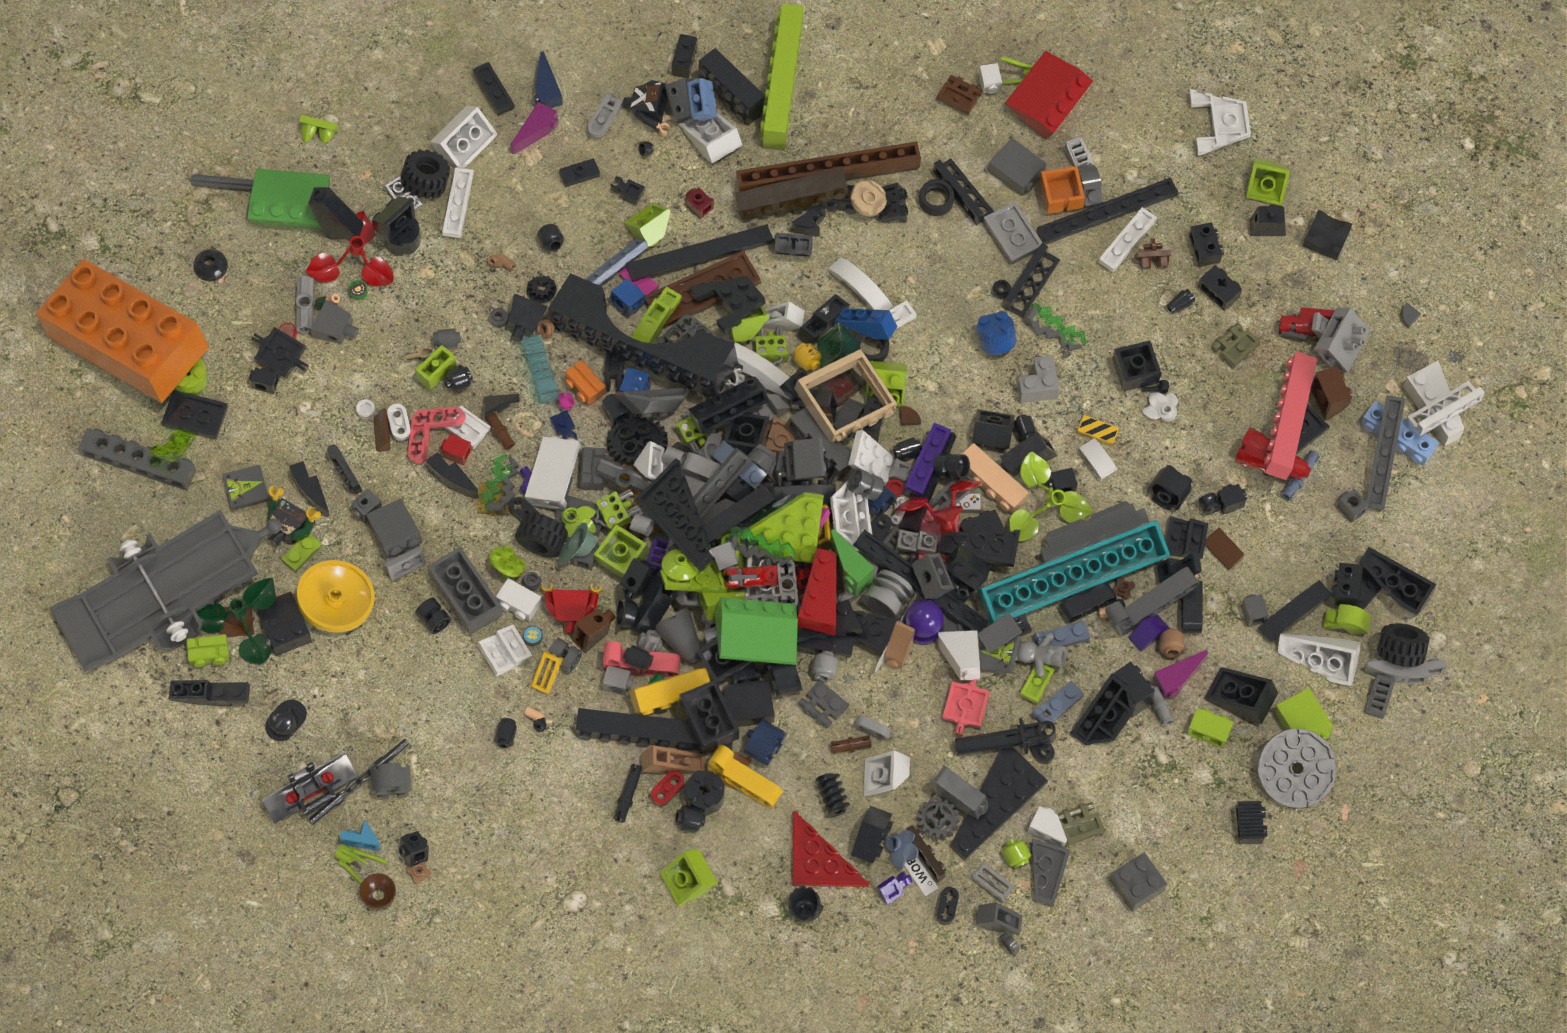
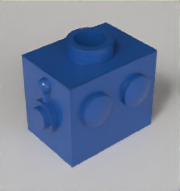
M628 279L611 290L610 302L627 317H630L644 306L645 294Z
M628 367L619 392L650 390L649 373Z

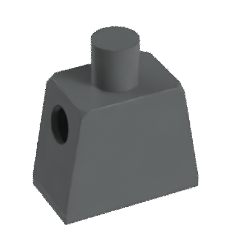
M326 300L311 327L312 338L341 344L346 335L355 339L359 328L352 326L353 321L350 313Z

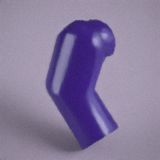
M528 466L520 470L524 478L520 490L524 494H526L532 474Z

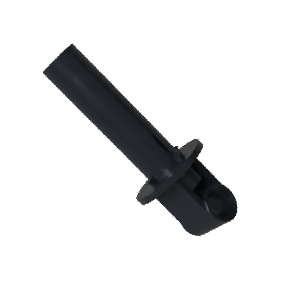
M1021 717L1019 718L1020 725L1017 724V728L955 738L957 756L1020 746L1021 749L1024 748L1026 755L1028 754V746L1052 743L1057 737L1056 728L1051 721L1024 724ZM1045 729L1052 730L1050 735L1042 734Z

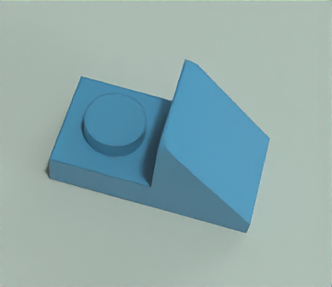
M364 820L361 834L354 830L341 831V844L380 852V842L366 820Z

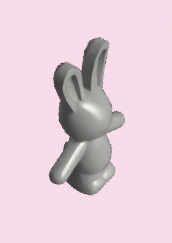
M1048 633L1039 646L1032 641H1020L1015 661L1019 660L1023 663L1035 662L1037 676L1043 677V663L1064 668L1067 650L1064 646H1048L1054 638L1052 633Z

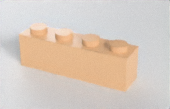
M974 443L963 453L968 456L970 461L968 475L975 481H981V484H978L977 487L984 489L986 495L990 499H995L1004 511L1012 514L1028 500L1029 492Z

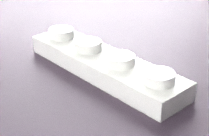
M455 167L442 231L443 236L461 238L474 170Z
M1142 207L1099 258L1098 263L1114 272L1153 226L1157 217Z

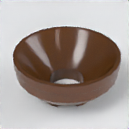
M381 873L369 875L360 885L359 893L361 900L371 909L380 910L388 907L396 896L394 881L389 876ZM376 890H382L385 893L381 900L373 898V893Z

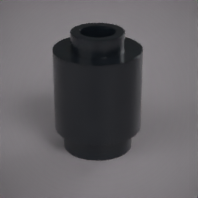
M1023 414L1014 421L1018 437L1022 442L1037 433L1031 416Z
M914 437L898 442L893 446L895 458L902 461L918 456L922 450L920 441Z
M632 645L631 648L627 647L623 658L626 659L625 663L641 670H649L654 656L649 651Z
M502 718L498 722L494 742L498 747L506 749L513 746L517 730L516 721L511 718Z

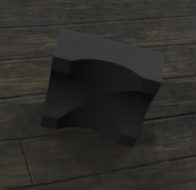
M1318 210L1305 237L1303 247L1337 260L1350 233L1352 223L1337 220Z

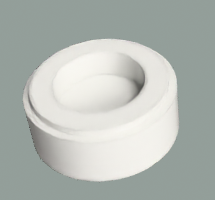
M368 399L359 401L356 405L357 415L362 419L372 418L375 414L374 403Z

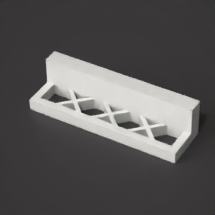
M1468 381L1409 415L1407 420L1417 434L1422 436L1480 402L1485 392L1481 387L1475 389ZM1467 388L1470 393L1461 397V391ZM1449 398L1457 400L1448 406L1445 405L1446 400ZM1433 407L1441 409L1433 415L1430 414V409ZM1418 416L1426 418L1418 424L1414 420Z

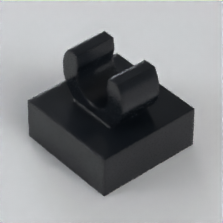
M1025 614L1014 617L1022 630V633L1018 635L1019 637L1031 633L1032 629Z

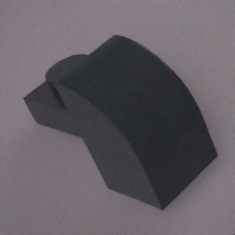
M1192 553L1181 560L1168 558L1157 564L1159 583L1164 582L1185 567H1189L1194 576L1202 572L1199 554Z

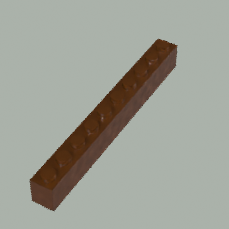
M916 141L737 170L736 185L739 192L840 168L844 169L847 180L920 168L921 155L918 142Z

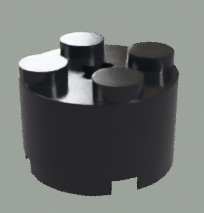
M415 219L392 241L388 242L384 239L387 250L397 256L414 253L421 243L419 223Z
M1166 465L1165 468H1161L1147 487V492L1152 494L1153 497L1151 499L1158 506L1166 510L1171 508L1178 510L1192 491V479L1178 472L1173 466Z
M766 662L776 697L803 691L796 664Z
M698 770L689 777L685 785V800L688 806L702 810V814H705V816L717 812L722 807L725 788L723 780L717 774L711 771Z

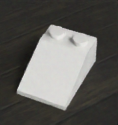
M718 113L716 118L699 121L691 117L679 124L680 128L702 156L711 163L720 160L725 155L742 146L737 128Z

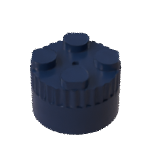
M763 719L754 731L749 729L746 733V736L750 739L745 746L744 753L763 765L769 766L774 758L773 754H778L783 746L782 742L787 733Z

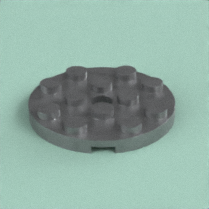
M1289 729L1274 735L1264 745L1258 758L1257 773L1263 790L1275 802L1287 807L1302 808L1316 804L1329 793L1336 778L1335 756L1331 747L1322 737L1309 730ZM1294 763H1300L1302 766L1299 774H1295L1292 771Z

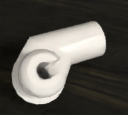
M898 497L894 503V509L905 502L906 499ZM897 511L891 518L892 523L899 524L905 511Z

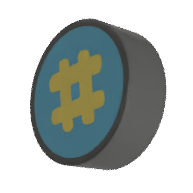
M529 626L523 632V639L527 645L537 646L542 642L543 634L539 627Z

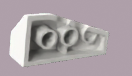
M1280 634L1278 653L1298 664L1305 665L1310 668V671L1327 677L1326 679L1333 683L1351 686L1359 661L1361 642L1340 638Z

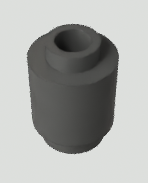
M456 328L433 332L434 347H440L441 345L445 348L457 347V343H461L460 332H456Z

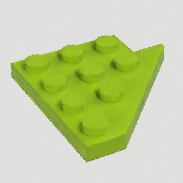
M804 492L745 529L743 537L759 539V551L766 548L775 557L781 556L786 558L793 556V561L813 563L817 551L824 495Z

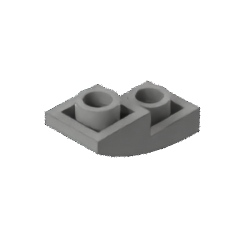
M398 176L384 186L393 200L398 196L413 200L414 210L422 205L416 195H411V192L406 191L405 186H402L401 176Z
M899 530L896 550L935 554L937 552L939 535L920 531L918 534Z

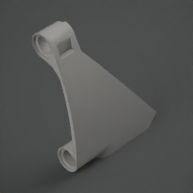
M671 446L667 447L662 460L663 470L675 458L680 460L693 497L720 467V464L691 452H683ZM642 507L641 511L633 517L630 529L649 536L657 523Z

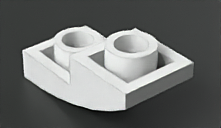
M1095 438L1079 447L1080 452L1088 460L1092 469L1101 480L1117 470L1111 458Z

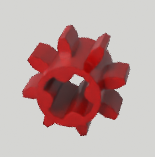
M798 567L795 572L798 590L806 589L810 576L808 567H805V569Z

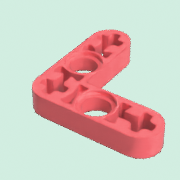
M459 407L416 411L411 421L408 457L415 464L423 463L428 455L430 429L459 426L464 423L466 414ZM443 414L442 419L439 422H435L436 416ZM423 433V438L420 441H416V436Z

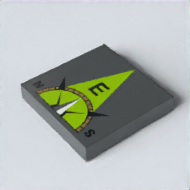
M260 465L223 474L232 510L270 501Z
M1016 636L992 654L988 652L981 642L979 650L980 672L1012 673L1021 638Z

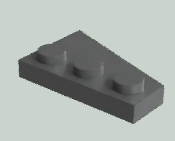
M1032 838L1034 901L1054 907L1070 850Z

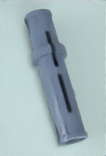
M1310 450L1304 460L1309 463V467L1313 468L1320 456L1317 452ZM1290 477L1287 486L1281 492L1282 498L1291 501L1296 491L1303 486L1305 477L1303 480Z

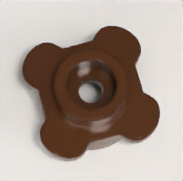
M1119 577L1116 586L1113 587V591L1120 597L1129 598L1131 590L1135 588V584L1132 581H1126L1123 577Z

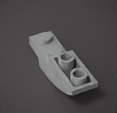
M1438 658L1430 659L1428 662L1415 667H1402L1388 663L1385 660L1372 659L1367 662L1365 673L1376 677L1377 674L1395 679V683L1422 684L1427 683L1429 675L1443 674L1447 665L1445 659L1439 660Z

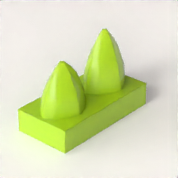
M301 115L299 120L302 123L301 135L304 143L311 140L317 128H319V137L322 143L325 144L332 139L335 132L338 133L340 127L336 123Z

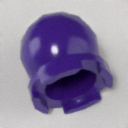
M920 599L914 602L908 608L904 622L905 625L915 629L913 641L917 642L918 645L934 643L938 638V632H942L943 612L938 604L931 600Z

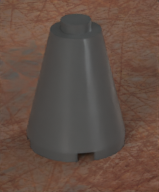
M688 608L675 613L674 616L664 619L655 626L656 631L685 663L690 662L694 664L701 660L697 653L701 646Z

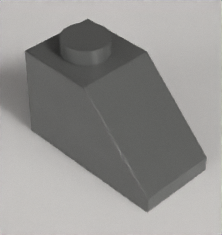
M999 903L982 904L978 906L976 924L989 931L1020 935L1023 915Z

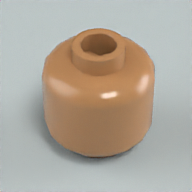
M1170 628L1160 634L1159 644L1163 655L1168 658H1176L1184 652L1185 642L1181 631Z

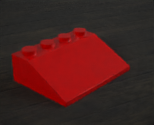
M1044 51L1004 104L1046 139L1057 130L1092 84L1093 80L1079 68Z

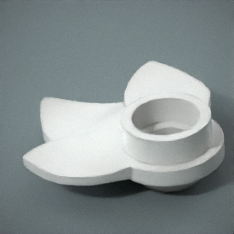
M1159 392L1150 393V406L1142 409V413L1150 419L1161 418L1165 422H1170L1177 416L1176 406L1178 399L1173 393H1169L1166 396Z

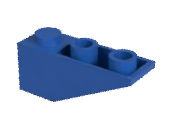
M843 308L835 320L837 324L873 339L889 340L898 327L889 310Z

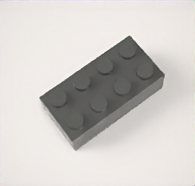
M461 547L427 566L428 575L469 635L503 615L502 606Z

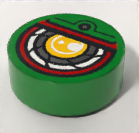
M356 280L349 285L348 290L351 298L361 300L366 297L368 290L367 285L363 281Z

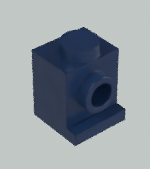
M884 486L876 500L871 501L868 499L869 513L873 516H877L881 512L885 513L891 505L894 506L896 495Z

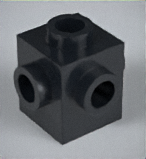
M419 831L400 837L398 851L400 856L406 859L410 867L428 861L429 845L426 838L422 837Z

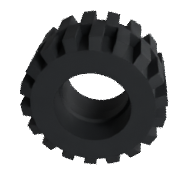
M422 149L417 152L413 151L411 155L406 157L401 173L402 186H405L406 191H410V194L413 196L417 195L418 198H436L437 195L440 196L446 189L450 175V165H448L446 159H443L441 154L438 155L435 151L430 152L427 149L425 151Z
M526 513L515 534V539L522 547L534 554L544 557H557L566 541L568 531L562 524L551 517L538 513Z
M1402 623L1385 625L1381 629L1377 652L1383 660L1397 666H1420L1425 662L1430 637L1422 629Z

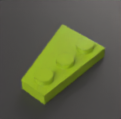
M712 560L702 571H699L697 576L688 581L672 580L664 574L663 570H660L665 590L727 593V588L723 583L724 578L722 572L719 571L716 560Z

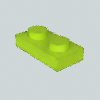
M310 534L300 539L281 560L297 573L322 547V543Z
M1043 664L1044 676L1038 677L1036 666H1034L1020 693L1021 697L1035 704H1038L1055 669Z

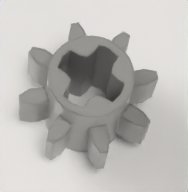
M648 630L646 634L641 633L638 645H641L640 648L646 651L654 652L656 650L659 652L663 640L660 639L661 635L658 632Z

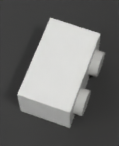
M509 578L496 596L503 611L514 613V616L522 621L525 619L530 622L542 604L541 596Z

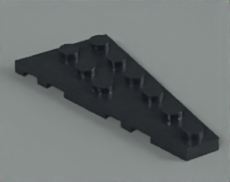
M675 458L636 500L699 571H702L714 559V555L680 460Z
M1013 747L1001 749L980 789V792L986 796L988 801L987 811L985 814H981L978 820L967 814L951 844V849L964 861L1048 783V780Z

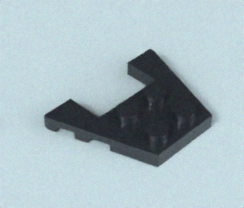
M747 276L689 287V293L697 302L715 295L731 313L717 320V326L725 335L731 332V328L740 325L743 318L747 315L751 316L765 304V297Z

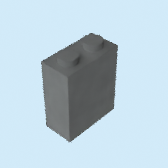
M1013 138L1002 147L988 164V172L1021 196L1025 192L1032 190L1035 185L1034 183L1040 180L1041 172L1045 171L1046 162Z
M401 498L366 514L369 526L387 558L398 555L400 552L422 543L420 531Z

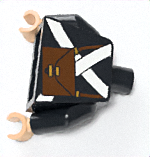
M650 80L643 85L636 86L633 96L625 97L623 105L625 108H630L637 120L653 129H659V134L665 137L667 132L663 131L662 128L669 130L670 126L667 123L659 124V122H662L667 102L666 83Z

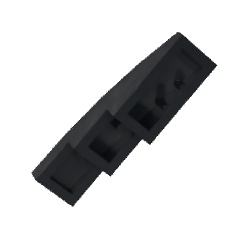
M1319 580L1287 603L1258 628L1272 643L1280 634L1289 631L1301 619L1304 620L1331 597L1332 593Z
M836 634L835 636H826L827 638L825 639L811 638L809 641L797 643V652L811 655V652L820 654L823 651H828L835 655L851 658L855 637L838 636Z

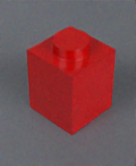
M450 434L448 439H444L441 444L444 458L464 466L472 451L471 442Z

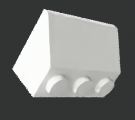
M466 106L430 141V144L452 166L465 168L498 134L478 107Z

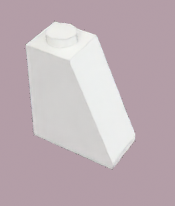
M977 631L938 632V647L959 679H980Z

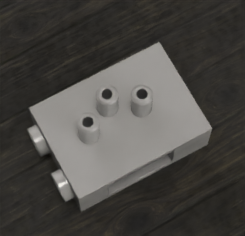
M1336 308L1314 350L1330 368L1337 366L1339 371L1349 372L1359 351L1365 344L1370 330L1352 308Z

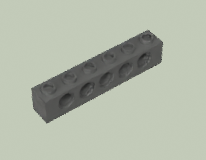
M87 428L78 447L82 456L186 491L196 473L195 465L189 459H179L171 453H161L153 447L147 446L146 448L140 446L135 441L130 440L128 442L122 440L117 435H108L96 428L94 430ZM101 444H107L104 448H99ZM125 450L123 453L117 454V451ZM136 456H142L139 460L134 459ZM154 462H160L157 466L152 465ZM171 468H178L174 472L169 471Z

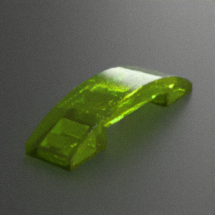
M176 430L171 434L169 442L163 446L154 445L149 449L148 453L151 456L168 462H174L189 449L196 435Z

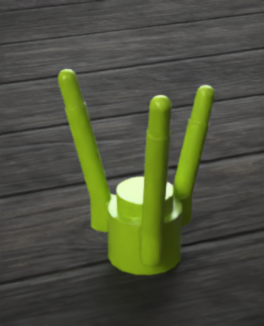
M1000 57V60L1023 67V76H1026L1033 67L1030 64ZM1023 79L1002 81V85L1018 84Z
M341 844L335 853V857L339 859L338 864L343 866L360 884L363 880L347 865V862L350 864L356 859L365 864L366 860L358 856L361 855L377 862L387 863L386 860L357 850L352 846L348 847L345 844Z

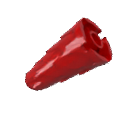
M1249 428L1241 442L1242 446L1237 452L1235 463L1265 471L1266 465L1264 460L1267 453H1269L1267 446L1270 438L1254 428ZM1295 456L1293 469L1289 477L1303 480L1304 477H1309L1312 468L1309 467L1307 461Z

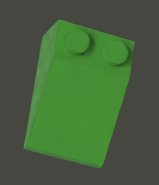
M833 529L830 536L831 552L836 553V566L843 588L847 593H852L857 597L873 583L874 567Z

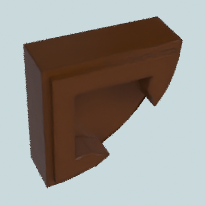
M900 406L902 426L921 424L920 416L914 409Z

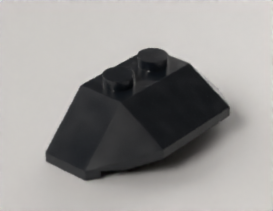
M1111 673L1070 734L1084 745L1114 741L1136 710L1128 684Z

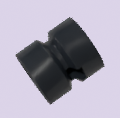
M940 453L935 459L934 470L939 478L964 479L969 474L970 461L965 454L952 455Z
M434 597L424 601L415 611L421 622H425V627L431 634L441 632L451 622V617L445 610H441V605Z

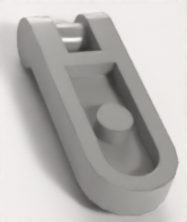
M609 92L605 95L588 124V133L591 137L601 138L605 135L619 110L622 109L624 99H617Z

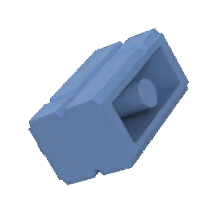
M699 78L687 82L692 119L706 121L716 118L717 111L714 92L712 91V81Z

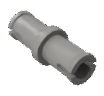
M1156 686L1154 687L1155 693L1152 699L1153 709L1158 713L1163 726L1171 725L1174 719L1168 709L1169 704L1164 700L1159 687Z

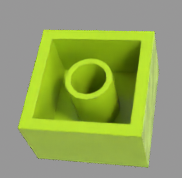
M615 525L593 555L599 565L622 579L633 558L646 559L650 551L647 543L620 526Z

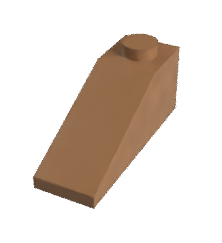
M899 621L895 624L885 653L884 662L891 668L902 670L912 651L915 629Z
M654 745L642 752V771L667 774L670 771H679L682 774H694L698 770L705 771V754Z

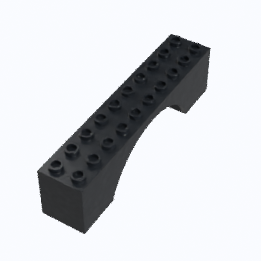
M572 273L569 274L548 307L551 322L554 325V329L558 332H565L574 339L584 340L588 345L602 348L608 354H617L624 361L629 360L640 368L651 370L655 375L667 377L673 383L678 382L689 390L699 391L707 398L721 393L738 365L734 344L702 330L688 339L669 344L646 343L627 336L612 323L607 315V302L603 287Z

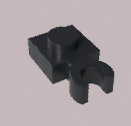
M616 176L615 182L619 183V185L611 184L610 189L613 192H621V198L637 205L645 191V186L630 179L625 183L621 177Z

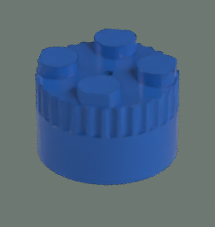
M998 311L997 313L982 315L978 319L977 334L982 351L991 355H1000L1014 348L1017 342L1014 321L1007 315V312Z

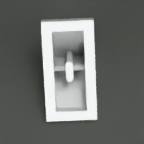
M651 441L648 442L635 461L634 466L645 477L654 480L663 471L664 447Z

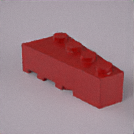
M817 548L800 607L797 626L834 636L836 631V553Z

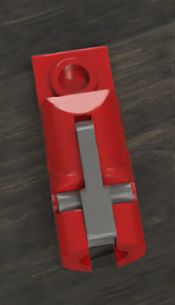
M1301 307L1298 317L1296 315H1281L1279 335L1300 340L1314 337L1316 334L1311 329L1314 314L1318 312L1330 321L1335 310Z
M777 565L724 569L723 576L729 575V581H723L726 588L778 585Z

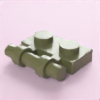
M1240 323L1230 326L1226 330L1227 332L1222 337L1219 336L1211 346L1215 352L1223 348L1221 357L1234 368L1257 348L1261 342L1248 329L1243 333L1239 332L1242 329ZM1231 338H1235L1236 340H1234L1231 344L1227 342Z
M1093 802L1081 803L1076 808L1070 810L1067 808L1062 810V813L1057 814L1060 821H1066L1062 828L1067 838V845L1105 832L1098 812L1091 815L1089 811L1095 809ZM1079 814L1083 816V818L1077 820H1073L1072 818Z

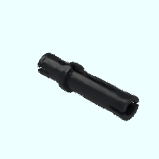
M635 764L630 766V771L621 797L617 800L618 806L613 817L617 822H620V819H622L621 823H625L629 808L633 805L632 799L642 772V767L636 765V768Z

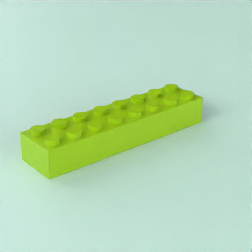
M782 3L781 10L777 11V25L774 32L775 38L772 45L770 73H768L763 121H761L760 141H763V148L785 151L803 27L804 6Z

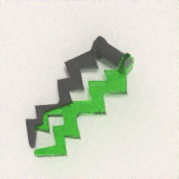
M1034 303L1028 314L1023 318L1024 323L1031 325L1037 336L1045 333L1047 339L1059 337L1061 348L1068 346L1069 351L1082 348V345H1073L1074 339L1072 338L1076 337L1081 338L1083 346L1086 345L1084 331L1075 332V325L1065 328L1062 315L1052 317L1051 306L1040 307V305ZM1040 312V318L1046 317V325L1056 323L1057 330L1051 332V326L1040 328L1039 320L1033 322L1036 313ZM1070 334L1071 339L1066 340L1065 335Z
M507 454L493 459L496 467L490 469L497 477L485 482V485L490 490L480 494L485 502L486 512L492 510L501 511L502 514H505L507 504L516 496L511 491L515 486L509 478L518 474L515 468L519 467V465L509 456L511 464L505 465L509 471L503 473L502 471L505 470V467L500 462L507 458ZM503 482L505 486L501 487V490L506 496L499 498L502 504L490 503L496 500L494 495L500 493V490L495 485Z
M736 526L730 531V542H732L735 551H740L746 558L754 554L758 559L767 554L774 564L780 561L781 565H784L796 555L790 542L781 545L780 540L777 539L772 543H768L763 532L754 536L749 527L741 529ZM740 535L743 541L747 538L751 546L760 542L763 549L759 551L755 545L747 550L744 542L739 545L738 536ZM777 549L780 554L776 555L773 550ZM787 549L792 556L784 558L782 551Z

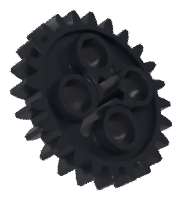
M637 414L636 418L629 415L628 420L622 417V423L616 421V427L611 426V431L607 432L608 437L606 438L607 451L610 452V457L614 456L615 462L620 460L621 465L627 463L628 466L634 465L648 442L651 441L664 447V452L668 445L667 432H665L664 426L660 427V421L654 423L653 417L647 420V417L640 418L639 414Z

